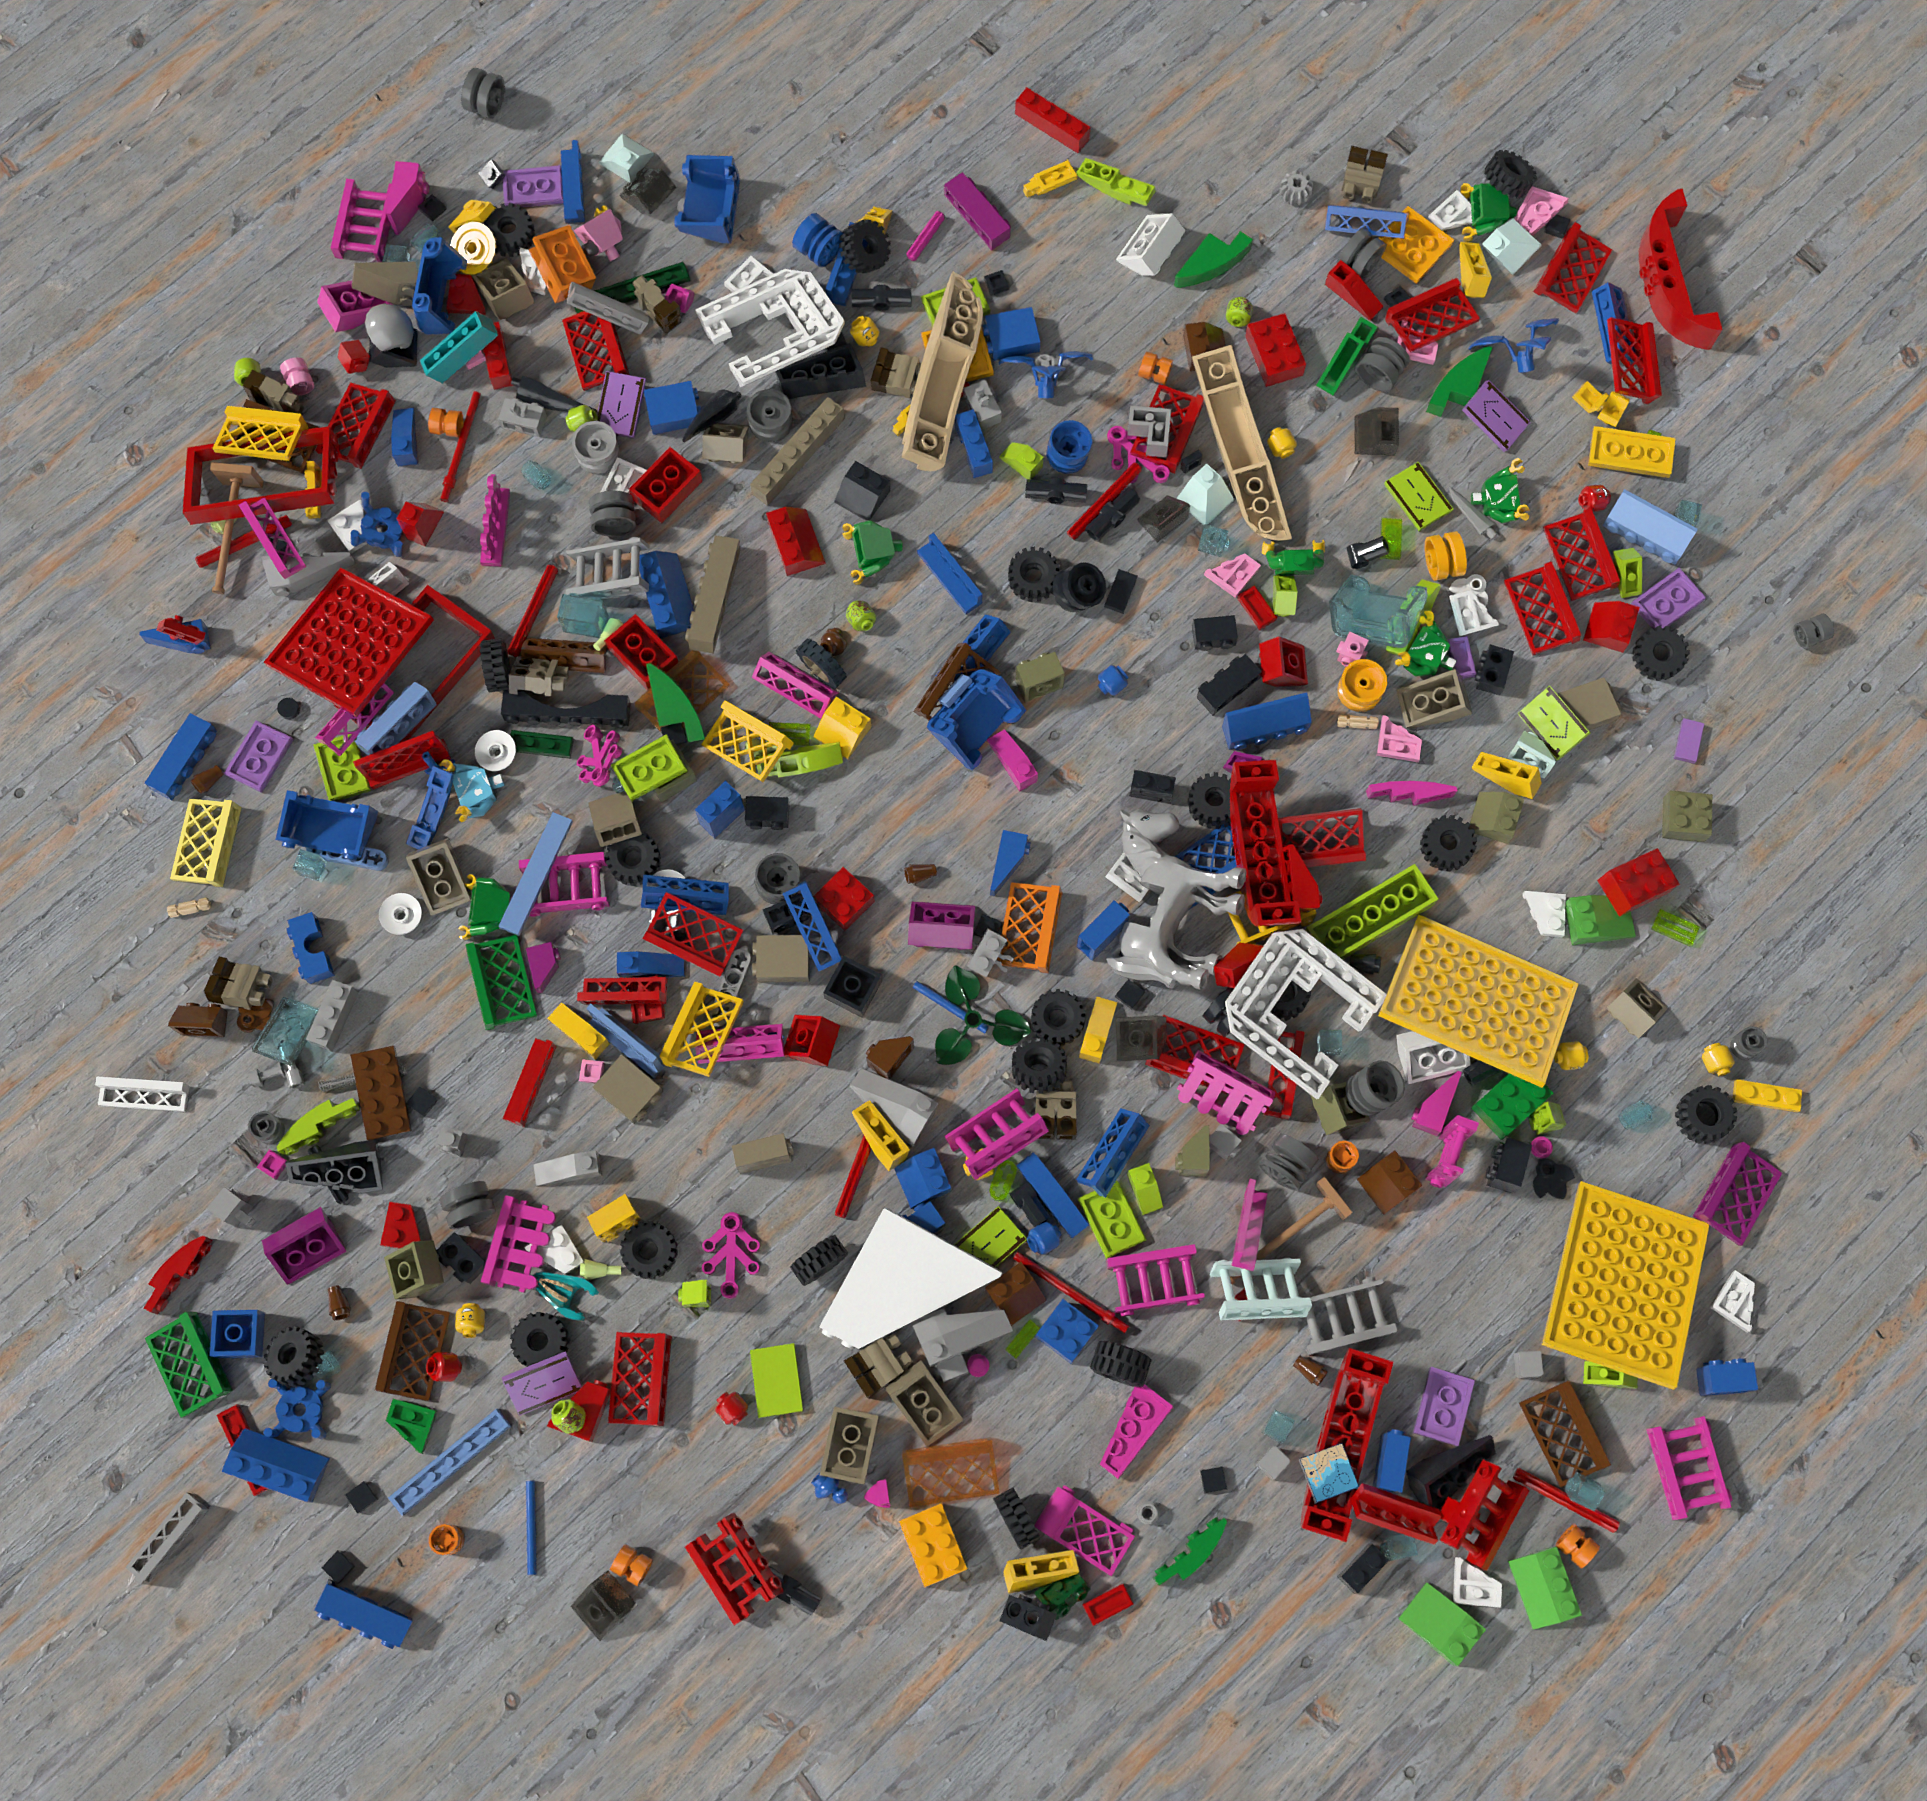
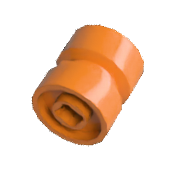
M1146 351L1138 376L1147 380L1153 378L1154 382L1165 385L1172 369L1173 360L1165 357L1159 359L1157 354ZM1157 365L1160 366L1159 372H1155Z
M433 407L428 420L429 432L437 435L446 433L447 436L459 438L463 426V413L455 410L446 412L445 409Z
M1349 1141L1335 1143L1327 1153V1166L1338 1174L1350 1171L1358 1161V1149Z
M438 1525L429 1535V1546L436 1554L453 1555L464 1546V1533L455 1525Z
M1576 1524L1571 1525L1555 1544L1565 1555L1570 1554L1571 1560L1579 1568L1585 1567L1600 1549V1546L1591 1537L1585 1538V1532Z
M624 1544L615 1557L610 1571L620 1577L626 1575L627 1581L638 1587L647 1575L653 1559L644 1554L637 1555V1550Z

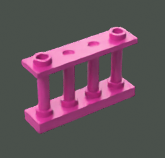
M346 178L330 247L335 258L343 259L344 253L347 250L373 253L376 261L382 262L383 256L385 257L387 254L386 242L391 224L386 213L392 184L388 185L387 193L365 191L357 187L354 179ZM364 198L385 201L383 210L356 207V200ZM358 215L381 218L379 228L352 225V218ZM359 233L376 235L377 238L375 245L348 242V235Z
M596 852L557 856L549 872L550 902L538 903L536 900L529 916L536 917L540 916V913L589 908L598 911L603 910L604 907H609L610 902L608 898L601 897L600 869L602 866H607L605 853ZM530 859L519 860V869L522 874ZM581 868L591 869L593 898L580 899L579 871ZM560 870H568L570 872L572 900L559 901L557 873Z
M1017 1088L944 1136L953 1152L960 1148L968 1157L965 1164L975 1180L1048 1132L1042 1117L1038 1113L1030 1117L1022 1108L1025 1102ZM1013 1112L1023 1121L1022 1124L1014 1129L1004 1120L1005 1117ZM997 1124L1005 1135L994 1142L986 1130ZM979 1136L987 1147L976 1154L968 1142Z
M1457 1115L1442 1129L1438 1139L1443 1140L1445 1145L1439 1164L1425 1178V1180L1430 1181V1185L1437 1188L1447 1187L1463 1173L1464 1169L1457 1166L1464 1142L1477 1131L1479 1122Z
M1195 1244L1107 1258V1269H1113V1272H1116L1121 1306L1115 1308V1314L1121 1313V1317L1134 1315L1136 1310L1185 1302L1187 1306L1200 1304V1300H1203L1205 1295L1204 1293L1196 1294L1190 1263L1192 1256H1195L1197 1253ZM1171 1259H1179V1262L1182 1263L1187 1296L1174 1298L1168 1266ZM1157 1262V1265L1160 1266L1165 1299L1152 1301L1146 1269L1148 1263ZM1135 1265V1269H1138L1144 1303L1130 1305L1125 1271L1126 1267Z
M1705 1416L1694 1418L1695 1426L1669 1432L1662 1431L1661 1426L1646 1429L1672 1520L1688 1518L1686 1512L1689 1509L1719 1503L1720 1509L1731 1508L1732 1496L1729 1489L1725 1487L1710 1436L1712 1433L1711 1425L1705 1419ZM1699 1434L1702 1448L1674 1455L1668 1452L1666 1445L1668 1441ZM1703 1457L1706 1458L1709 1471L1684 1477L1675 1476L1673 1469L1675 1464ZM1712 1480L1716 1494L1690 1500L1682 1499L1680 1493L1682 1486Z

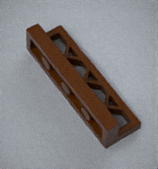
M526 638L521 648V657L544 659L550 662L552 659L558 660V666L569 667V671L605 673V656L608 649L605 644L601 651H597L593 646L596 642Z

